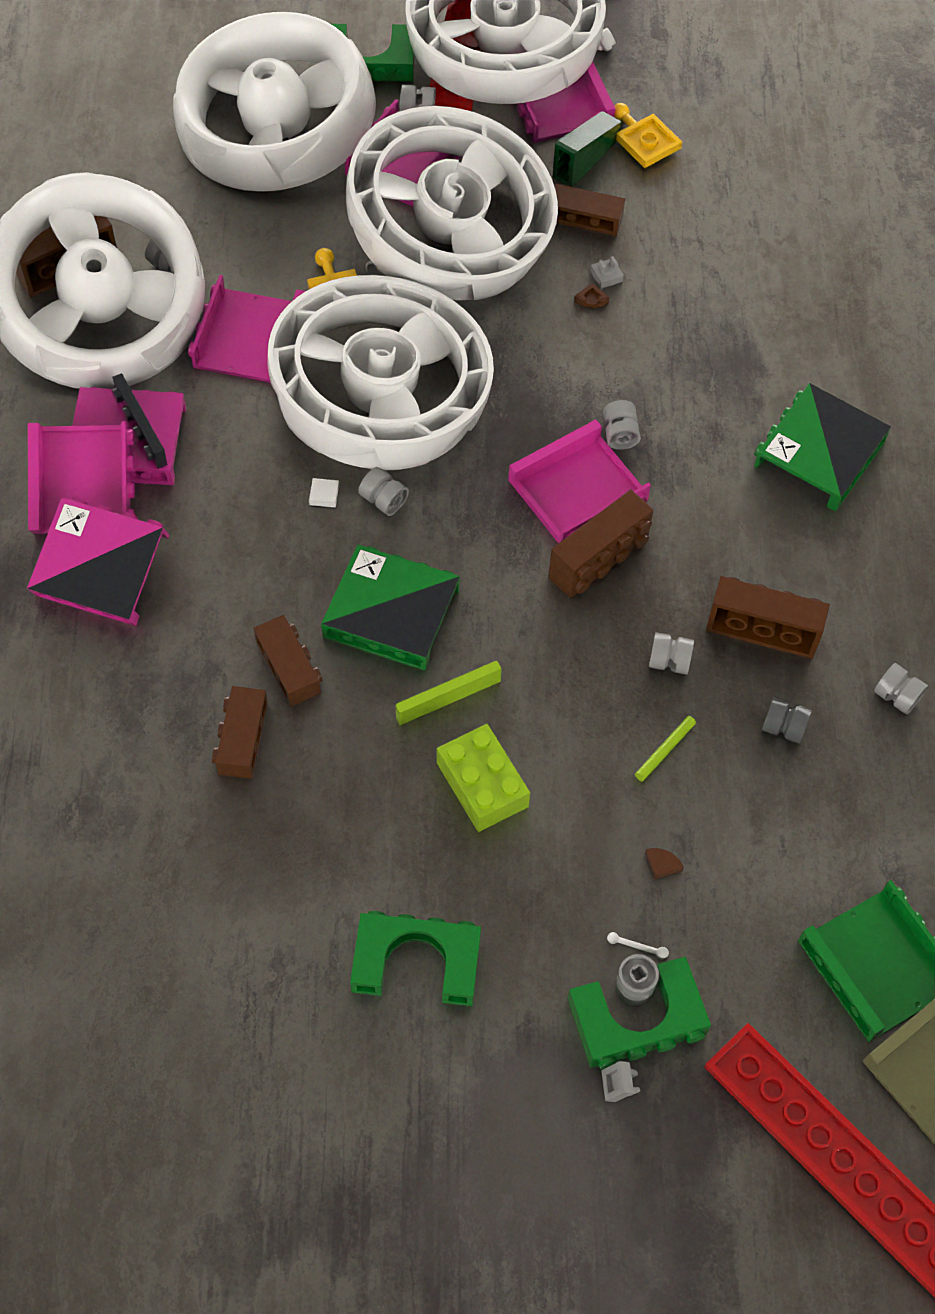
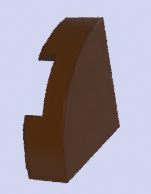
M592 283L574 296V302L584 307L597 308L608 304L610 297Z
M660 848L646 849L645 855L655 879L683 871V864L673 853Z

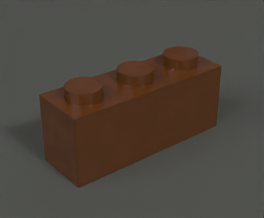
M555 183L554 187L558 201L556 223L617 236L623 218L626 198Z
M281 615L253 627L256 643L290 707L321 694L320 682L323 681L322 675L317 666H311L309 662L311 659L310 653L305 644L300 645L298 642L299 634L293 622L289 624L285 616Z
M232 686L230 696H225L223 712L226 713L225 720L220 721L218 726L220 743L219 747H214L212 754V763L216 764L218 775L253 778L268 705L266 690Z

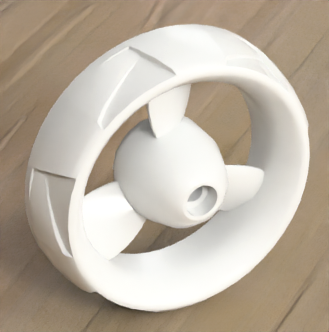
M406 0V24L410 44L424 72L445 89L457 95L475 101L495 104H515L538 100L555 94L576 82L590 67L598 50L606 12L605 0H557L565 5L575 17L570 27L561 20L540 15V0H472L471 19L437 23L436 18L441 10L455 0ZM472 31L482 52L465 47L452 38Z
M271 12L249 16L232 22L209 35L194 48L183 64L177 79L176 93L173 98L176 131L183 151L194 167L205 176L220 184L248 191H276L293 188L312 182L335 170L346 161V158L350 155L352 156L361 138L371 128L376 109L371 75L363 56L353 41L324 20L307 14L293 12ZM280 60H299L315 65L298 76L289 64ZM218 91L237 96V105L243 125L253 135L249 145L232 143L221 139L206 127L207 111ZM337 105L331 115L321 124L307 133L291 139L305 128L311 115V109ZM287 137H288V139H290V140H287V141H284V142H283V139H284V138H287Z
M423 106L403 110L384 118L370 128L361 138L355 148L348 170L346 185L348 219L362 249L377 266V269L386 276L402 278L428 286L452 300H479L508 290L523 278L546 249L556 226L558 215L556 190L552 178L539 156L522 138L510 129L488 117L464 109ZM442 152L463 157L461 163L455 159H444L434 162L422 172L418 184L397 175L382 172L390 163L413 153ZM501 182L513 193L522 216L521 231L505 245H503L496 230L484 219L491 201L490 190ZM382 198L413 200L416 222L422 233L434 242L452 244L454 253L435 249L409 235L391 217Z
M89 172L72 173L46 180L42 185L24 195L1 217L0 340L9 352L27 368L48 380L73 388L98 387L112 389L115 387L113 376L122 373L129 386L145 381L167 368L187 348L195 335L197 324L200 322L205 298L203 268L195 242L187 225L174 208L158 194L130 181L113 176ZM94 216L117 219L142 231L162 251L172 273L160 270L133 272L128 259L111 243L99 239ZM51 226L56 237L67 250L59 260L55 273L56 290L59 299L45 306L28 319L15 293L16 270L28 245L41 232ZM127 308L142 317L160 322L142 338L120 347L84 349L64 344L80 320L89 323L108 322L119 317Z
M359 275L328 281L307 290L293 300L280 314L271 331L268 344L267 366L269 378L277 394L278 402L288 427L299 439L318 453H322L345 464L374 469L375 467L383 470L413 468L427 464L429 461L448 452L463 438L467 431H471L477 424L487 403L493 380L494 367L491 348L485 334L473 317L455 301L428 286L390 276ZM362 323L385 324L401 328L399 332L386 328L365 329L351 336L345 345L322 336V334L339 327ZM301 355L313 359L341 362L340 375L347 395L356 407L369 413V418L348 412L329 402L319 394L304 373L300 359ZM448 356L456 369L459 383L453 393L442 404L421 414L419 406L412 395L418 383L420 366L437 362Z

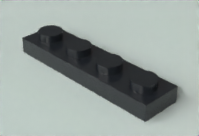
M120 373L113 376L115 386L111 389L113 397L117 404L120 402L123 404L124 407L121 408L127 422L132 421L134 425L132 429L137 441H143L144 446L142 447L148 461L153 460L158 469L168 465L165 450L123 374Z

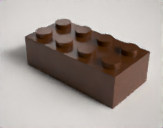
M94 216L99 239L107 241L117 248L110 221L107 217ZM51 226L41 232L28 245L16 270L17 278L30 298L56 287L55 273L57 264L67 251L56 237Z
M630 489L551 549L548 578L570 599L577 593H584L589 588L591 582L597 578H603L617 562L619 564L624 562L630 552L635 548H642L648 542L654 509Z
M720 576L706 631L813 659L824 632L830 604L816 598L797 596L789 591L770 589L762 584L743 582L735 577Z

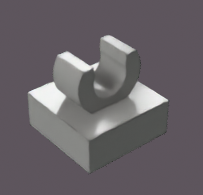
M614 256L608 260H600L598 263L591 265L590 272L600 289L623 282L624 275L618 267L619 265Z
M619 1061L601 1070L605 1101L617 1102L627 1096L640 1092L639 1087H633L632 1078L637 1076L638 1072L630 1068V1062Z

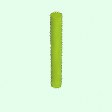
M687 716L635 773V777L643 782L696 724L695 719Z

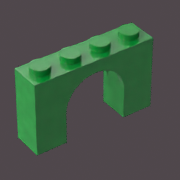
M329 23L348 38L347 24ZM392 24L391 43L386 51L376 56H363L372 81L414 80L415 54L410 44L407 24Z
M369 911L368 914L360 913L350 980L351 992L382 996L385 968L390 954L404 943L420 941L435 947L445 961L442 1003L473 1006L481 926H476L473 922L460 921L458 924L447 923L441 918L420 920L408 914H400L398 917L386 916L385 913L380 911Z
M686 956L657 964L659 970L657 985L665 1006V1018L657 1027L648 1031L636 1032L620 1026L613 1019L608 1010L599 981L569 989L567 999L590 1068L599 1066V1069H605L617 1063V1060L628 1057L630 1061L643 1058L647 1055L646 1052L658 1049L659 1052H665L675 1048L676 1043L687 1040L688 1044H692L705 1038L711 1023Z

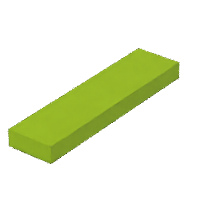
M493 661L403 700L395 705L396 719L400 725H403L501 682L502 668L498 661Z

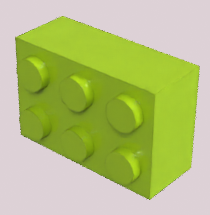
M488 724L437 748V764L478 832L529 807L530 791Z

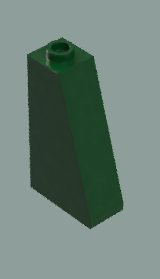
M601 111L555 143L552 178L566 186L573 187L617 142L616 134L621 130L622 121Z

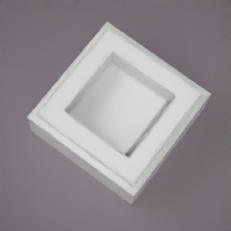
M313 478L309 504L336 508L339 480Z

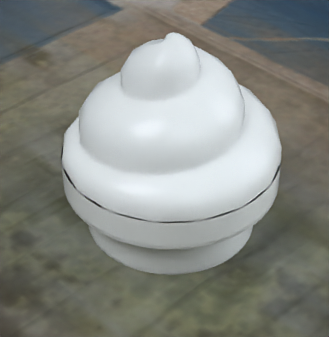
M607 27L603 29L598 47L599 51H609L616 44L613 35Z

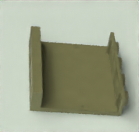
M934 999L867 1055L862 1062L935 1145Z

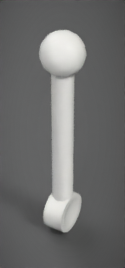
M611 932L607 936V940L611 944L620 943L655 954L660 960H665L669 955V951L665 947L653 948L621 938L615 932Z

